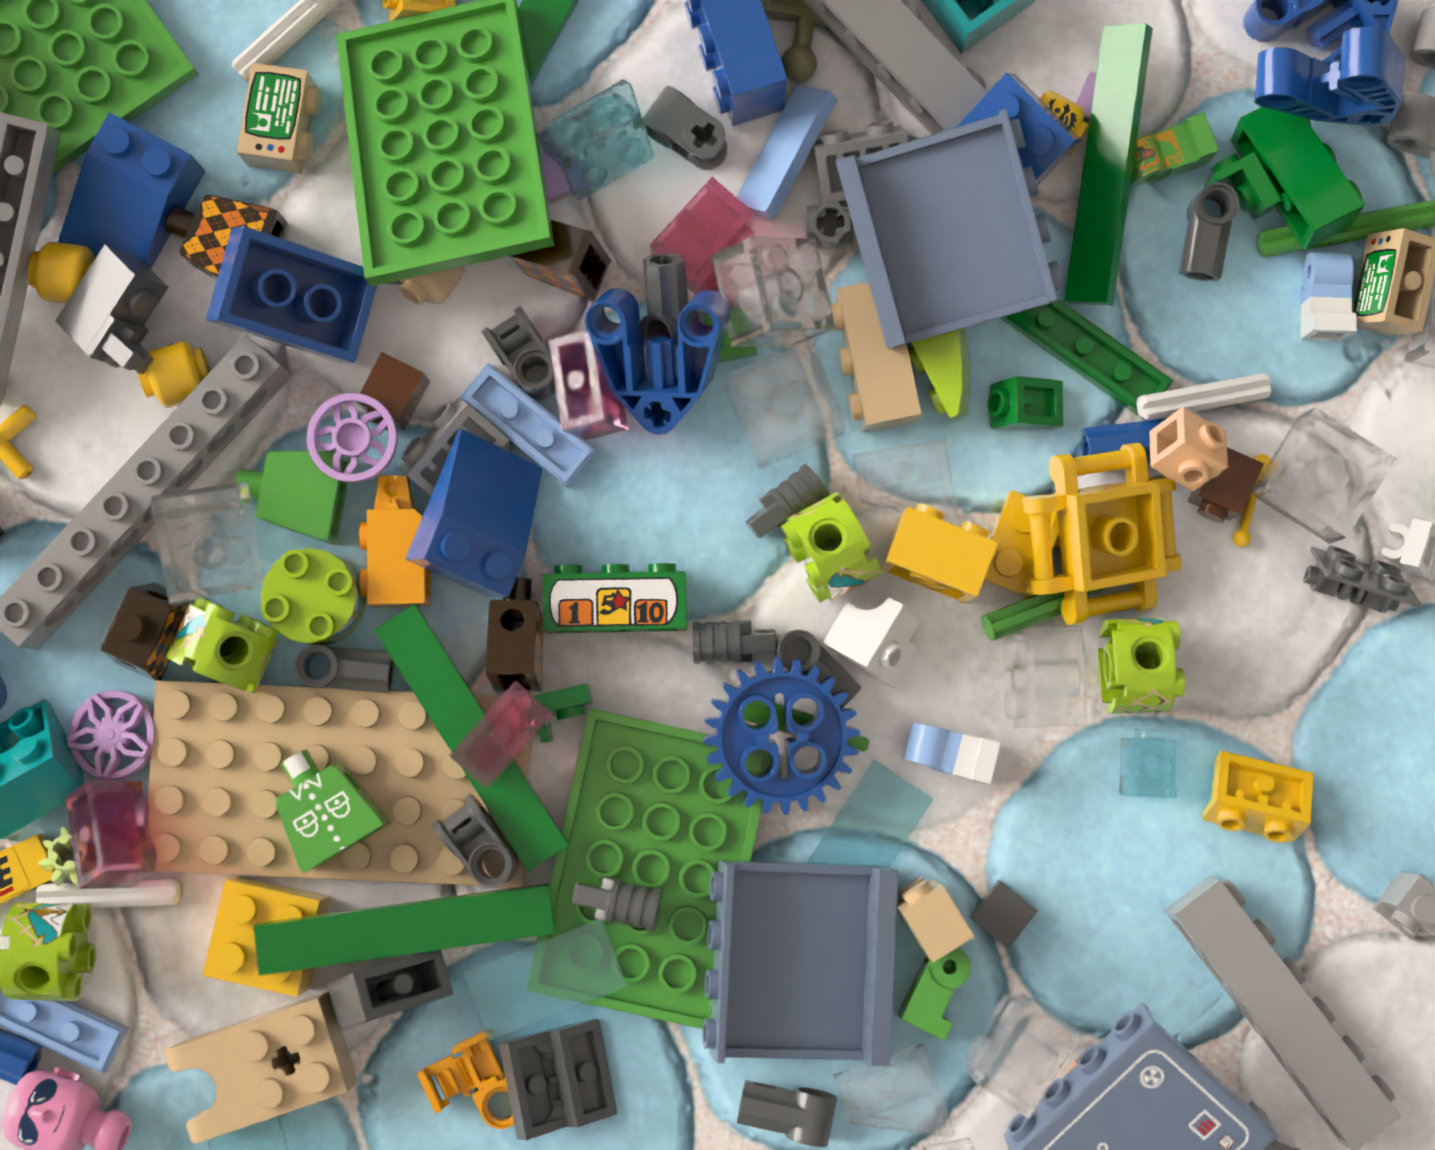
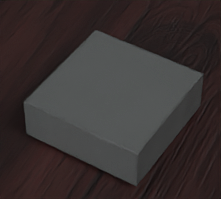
M997 880L969 918L1007 948H1010L1038 910L1001 881Z

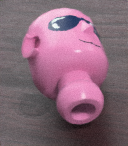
M55 1067L53 1072L42 1069L32 1071L18 1082L7 1103L3 1115L2 1130L4 1137L11 1144L23 1150H83L86 1145L93 1147L94 1150H123L131 1132L132 1120L125 1112L120 1110L100 1111L101 1100L99 1093L92 1085L81 1081L82 1075Z

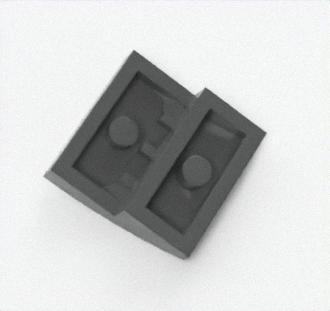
M599 1019L564 1025L499 1043L518 1140H529L565 1127H580L618 1114Z

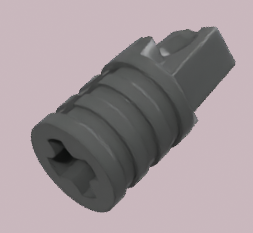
M803 464L799 467L798 472H794L786 481H782L777 488H772L759 499L764 507L746 520V524L756 537L762 538L777 526L782 530L781 526L787 523V518L830 496V494L808 465Z
M736 620L733 623L692 622L694 664H700V662L714 663L716 661H721V663L727 661H734V663L752 662V654L776 652L775 629H752L751 620Z
M604 876L601 886L581 882L576 883L572 903L596 908L594 919L610 923L616 921L623 925L630 924L633 927L646 928V931L654 932L660 911L663 889L657 887L651 889L648 886L623 883V880Z

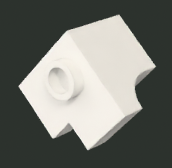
M889 597L881 606L872 610H862L846 603L823 644L841 658L894 688L918 649L909 640L921 620L903 604Z

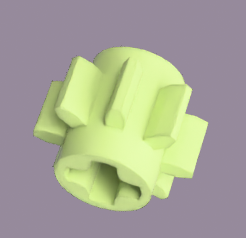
M61 827V836L57 837L53 842L50 840L43 841L44 846L48 849V858L39 861V866L46 871L56 869L51 877V881L56 886L62 885L67 878L78 888H82L83 878L90 873L99 875L100 871L94 865V857L102 855L104 851L97 844L87 846L92 837L87 829L84 828L79 832L78 836L71 835L65 827ZM67 853L71 855L79 853L80 855L76 862L71 860L63 861Z

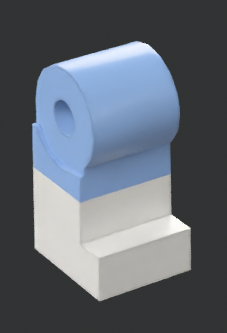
M1310 251L1308 253L1303 270V286H1301L1300 340L1343 341L1357 332L1356 313H1352L1354 268L1350 253Z
M913 722L903 759L929 766L931 769L984 784H991L1001 742Z

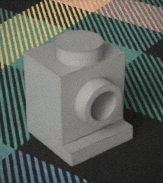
M1400 871L1372 909L1411 939H1414L1418 932L1435 936V886L1419 874Z

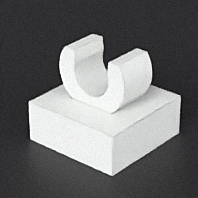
M1413 518L1410 530L1402 524L1390 525L1388 531L1393 536L1403 537L1405 542L1398 550L1383 548L1382 555L1390 562L1400 563L1408 574L1427 578L1435 554V525L1433 522Z

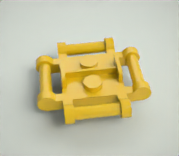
M1140 443L1122 445L1118 451L1074 458L1070 454L1052 456L1049 462V472L1055 483L1056 494L1023 498L1024 513L1029 514L1035 576L1030 578L1031 594L1046 595L1064 592L1065 598L1061 603V613L1068 625L1085 623L1088 617L1135 609L1138 612L1155 609L1158 601L1156 578L1167 577V572L1182 569L1181 554L1176 553L1171 494V491L1176 490L1175 481L1168 479L1164 475L1148 477L1146 451ZM1118 469L1125 471L1126 482L1078 489L1077 476ZM1053 511L1058 513L1063 574L1054 575L1048 513ZM1134 583L1129 591L1087 598V591Z

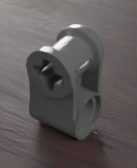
M666 86L639 122L641 129L653 140L673 150L695 167L702 170H712L719 167L727 156L728 147L723 125L716 118L695 105L686 95L671 86ZM710 138H713V146L705 143L701 148H698L697 142L699 140L708 142Z
M519 306L514 309L515 315L492 330L486 327L481 332L503 366H507L521 389L534 399H545L557 391L560 384V374L552 356L542 343L543 340L522 307ZM544 365L549 368L547 377L543 381L538 383L526 381L527 371L531 367Z
M471 793L465 797V804L444 821L437 819L432 823L433 829L442 842L458 857L473 879L479 884L485 886L501 885L510 881L516 874L519 866L517 854L498 830L488 811ZM471 820V822H469L466 826H464L461 830L458 831L459 828H461L464 824ZM492 849L499 851L505 859V869L496 878L489 876L484 871L482 863L486 853Z

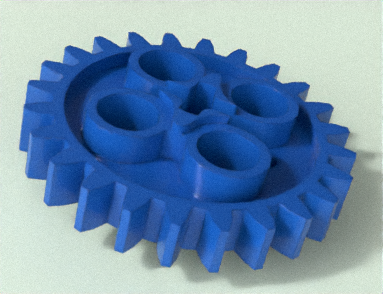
M774 657L772 670L767 672L759 661H755V676L749 678L741 669L737 670V676L741 684L735 688L731 684L723 682L721 685L728 694L726 701L712 698L710 701L720 713L719 716H709L704 719L707 725L716 729V733L703 737L704 744L717 746V750L706 757L708 764H723L714 775L716 780L719 782L732 778V782L727 790L728 794L732 797L741 790L746 791L743 803L748 808L757 798H760L762 810L766 814L769 813L774 802H779L783 814L788 815L791 801L796 800L804 812L808 811V796L813 794L822 803L826 802L822 788L827 784L839 790L841 786L834 777L836 772L849 774L852 772V769L843 761L844 755L853 756L858 755L859 752L855 747L847 744L848 738L860 735L859 729L846 726V721L857 715L856 710L853 708H840V705L849 695L844 690L834 694L830 693L836 681L832 676H828L818 683L819 667L812 665L804 675L801 674V661L795 658L789 670H784L780 658ZM778 693H782L784 696V727L793 733V737H788L784 741L787 762V776L785 778L779 777V747L773 739H769L770 734H775L778 731L775 709V696ZM810 698L816 705V712L813 718L804 723L793 720L791 712L795 702L799 699ZM762 701L768 706V717L762 724L756 726L747 724L743 718L744 709L751 702ZM806 746L816 748L818 751V761L815 766L808 770H800L795 767L794 757L798 750ZM758 749L768 751L771 755V763L765 771L754 773L747 770L746 759L752 751Z

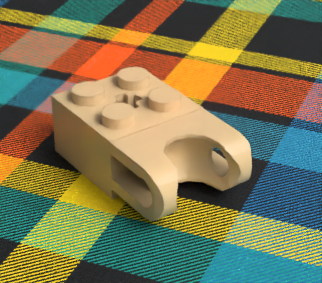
M329 991L179 1042L163 1052L170 1071L178 1072L198 1068L210 1074L216 1084L217 1098L213 1106L200 1112L186 1123L188 1135L192 1143H200L348 1092L358 1083L343 1032L339 1029L335 1014L332 1012L333 1007L330 1005ZM287 1050L289 1053L298 1052L300 1055V1060L294 1065L285 1058L284 1053Z

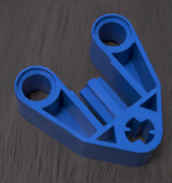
M1254 0L1244 15L1243 27L1252 39L1259 42H1269L1289 29L1297 28L1330 5H1333L1335 10L1306 29L1311 36L1308 39L1313 47L1317 45L1322 51L1342 38L1345 31L1352 28L1376 27L1390 33L1399 0H1372L1373 3L1369 2L1371 0ZM1261 8L1273 10L1278 20L1267 18ZM1342 45L1336 48L1322 62L1328 65L1333 62L1341 63Z
M1376 27L1352 28L1343 33L1341 63L1333 62L1328 65L1315 57L1312 58L1292 48L1276 47L1265 49L1258 53L1255 104L1315 121L1363 126L1388 124L1394 120L1402 104L1405 56L1391 35L1386 30Z
M621 288L609 289L589 307L585 314V325L609 389L645 430L657 435L666 434L673 430L713 380L731 310L725 297L712 290L699 292L683 308L677 322L678 346L676 347L678 377H676L673 338H667V335H658L656 338L645 339L646 376L643 332L640 329L639 306L637 300L630 292ZM604 307L616 311L619 315L620 323L609 320L605 315ZM699 309L707 312L712 317L713 325L702 324L697 319L695 310Z

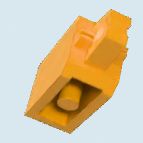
M404 475L378 477L374 510H367V522H361L359 527L361 550H367V569H361L360 593L362 597H367V605L375 608L410 607L413 604H416L418 607H432L431 571L405 560L423 515L414 509L410 479Z

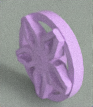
M345 393L330 398L315 411L307 429V447L312 460L322 472L342 482L359 483L378 476L390 465L397 449L398 433L393 417L380 402L364 394ZM351 402L367 404L375 408L376 411L364 414L359 420V413ZM342 404L351 413V418L342 420ZM334 408L333 420L337 425L335 427L326 426L318 429L324 416ZM381 417L384 418L374 430H370L367 426L370 421ZM387 427L389 439L387 449L385 450L379 441L373 440V437L380 436ZM332 434L333 443L331 444L316 441L317 438ZM370 447L378 450L382 456L381 460L367 455ZM318 448L329 452L337 449L333 455V469L322 460ZM344 456L350 457V464L344 473H341L342 458ZM358 457H361L364 463L373 465L367 471L352 474L358 466Z
M115 690L95 694L86 699L75 713L70 725L69 736L67 737L68 747L71 749L78 765L95 777L111 780L129 777L140 771L150 760L155 741L154 713L145 701L131 693ZM124 699L129 701V703L118 708L115 713V708L107 700ZM97 705L105 711V717L102 719L98 717ZM136 707L130 720L125 719V714ZM87 716L96 725L95 728L85 727L82 729ZM142 716L147 727L146 740L134 731L138 727ZM93 734V742L81 744V738ZM135 742L143 751H134L129 748ZM97 750L94 755L95 766L87 759L83 751L94 752ZM106 753H109L111 758L104 771V756ZM121 753L124 756L137 758L128 767L115 771L121 761Z

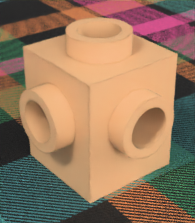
M1182 407L1150 431L1151 467L1164 474L1168 479L1174 480L1195 491L1228 468L1226 431L1222 430L1216 423L1209 422L1189 409Z

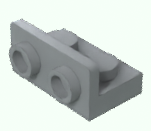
M883 120L867 124L865 132L848 135L847 129H835L821 133V140H817L811 149L815 155L821 201L846 200L836 160L852 155L858 158L908 143L907 131L900 125L894 126L892 120Z
M458 398L453 404L451 402L445 403L435 413L431 420L434 426L423 439L417 437L409 443L401 454L403 462L398 469L431 496L459 429L472 433L500 448H503L509 439L473 407Z

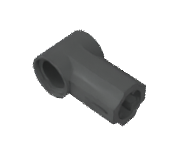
M1225 183L1207 185L1189 202L1187 207L1188 226L1179 274L1199 281H1219L1221 279L1232 218L1239 209V197L1230 185ZM1204 199H1212L1220 205V218L1211 217L1206 213Z
M823 201L821 206H807V248H853L854 227L848 206H841L839 201Z
M670 252L652 254L643 259L648 315L640 321V329L643 332L644 345L646 338L667 335V338H673L675 348L678 346V316L689 303L685 260L682 254ZM695 310L696 317L699 320L698 313Z
M792 630L781 635L777 641L775 654L776 657L780 658L783 667L789 670L791 665L784 652L787 642L795 637L806 640L810 647V654L808 659L801 664V674L805 675L808 669L815 665L819 667L818 683L826 677L832 676L836 681L830 693L834 694L844 690L849 695L840 705L841 709L862 688L819 644L815 636L808 631Z
M316 644L305 647L296 657L295 672L299 680L305 685L318 688L325 687L389 694L393 678L394 661L388 652ZM318 653H324L331 661L330 673L321 680L311 676L308 666L311 658Z
M745 1080L739 1104L737 1124L786 1134L788 1139L804 1145L827 1147L838 1097L813 1088L796 1087L795 1090Z

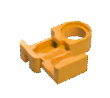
M486 1028L471 1038L459 1041L454 1046L451 1055L421 1069L417 1073L435 1114L450 1105L448 1098L460 1092H463L464 1097L471 1094L470 1090L478 1087L471 1095L483 1120L489 1126L496 1129H506L514 1125L512 1115L507 1118H499L491 1112L489 1107V1100L493 1094L501 1091L508 1093L504 1070L488 1038L494 1034V1030ZM461 1051L462 1055L454 1058L453 1055ZM433 1076L436 1077V1080L445 1097L444 1099L441 1098L436 1088V1085L432 1079Z

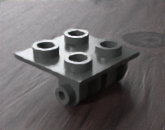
M1328 546L1327 551L1311 547L1310 551L1318 564L1316 567L1311 565L1307 567L1303 582L1309 584L1312 591L1335 597L1337 592V598L1345 600L1353 586L1350 597L1351 603L1356 605L1360 603L1363 607L1381 613H1386L1387 610L1395 612L1400 602L1418 608L1421 607L1422 603L1412 591V585L1400 575L1401 570L1379 560H1374L1372 565L1357 561L1353 553L1336 546Z

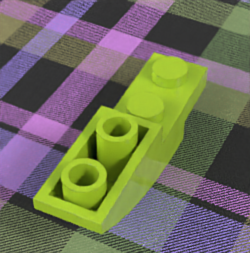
M965 328L913 342V347L908 349L910 359L920 374L927 373L934 388L929 390V395L941 415L947 413L950 419H960L966 416L970 395V357Z

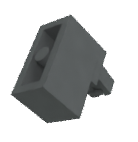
M104 244L55 321L89 358L106 362L111 367L118 368L119 366L129 371L135 370L139 374H144L149 364L153 361L151 355L141 345L142 340L149 331L144 324L169 287L139 257Z
M441 950L418 953L356 971L327 983L331 999L330 1005L333 1007L332 1012L335 1014L340 1030L454 994Z

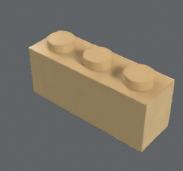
M869 282L838 288L835 297L836 303L829 304V312L834 332L841 330L845 348L838 349V355L843 376L851 375L854 393L848 394V405L852 421L861 422L862 432L917 422L922 413L907 344L887 349Z

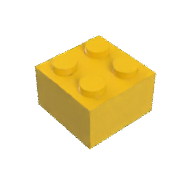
M918 504L916 510L907 507L897 520L880 564L881 571L962 603H967L976 598L998 542L989 539V531L981 526L962 522L961 527L943 521L945 514L933 507Z
M243 876L226 879L202 976L295 997L308 991L314 968L259 976L253 926L255 923L327 914L331 896Z

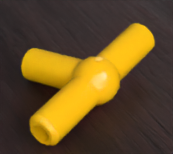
M27 405L20 406L0 424V460L21 480L27 478L33 472V466L9 441L36 419V414Z

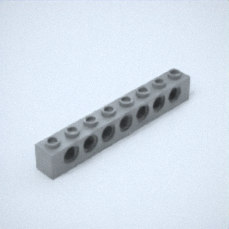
M245 334L0 597V631L18 647L39 650L287 383L292 375Z

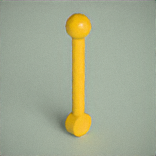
M1259 454L1253 458L1264 463L1245 507L1240 529L1233 534V542L1238 547H1246L1251 542L1249 528L1263 474L1272 466L1270 457L1265 454Z

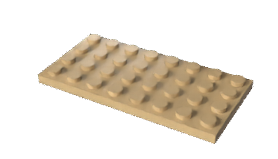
M156 680L153 714L155 741L150 757L143 871L485 886L473 879L458 857L446 847L433 829L432 823L437 819L444 821L465 804V797L470 793L478 799L490 815L491 813L414 692L389 691V694L335 688L259 685L256 693H251L224 683ZM475 695L530 782L532 736L529 731L525 708L533 707L531 697ZM307 749L320 772L333 764L344 765L387 815L391 823L313 871L302 873L276 807L275 799L294 788L281 763L298 752ZM469 820L466 824L459 828L458 831L461 830L464 826H466L469 822H471V820ZM496 823L498 830H499V831L501 832V834L505 837V835L503 834V832H502L501 829L499 828L498 824ZM493 849L486 853L482 861L483 869L489 876L496 878L505 869V859L499 851ZM519 857V866L514 877L504 884L497 885L498 887H524L525 867Z

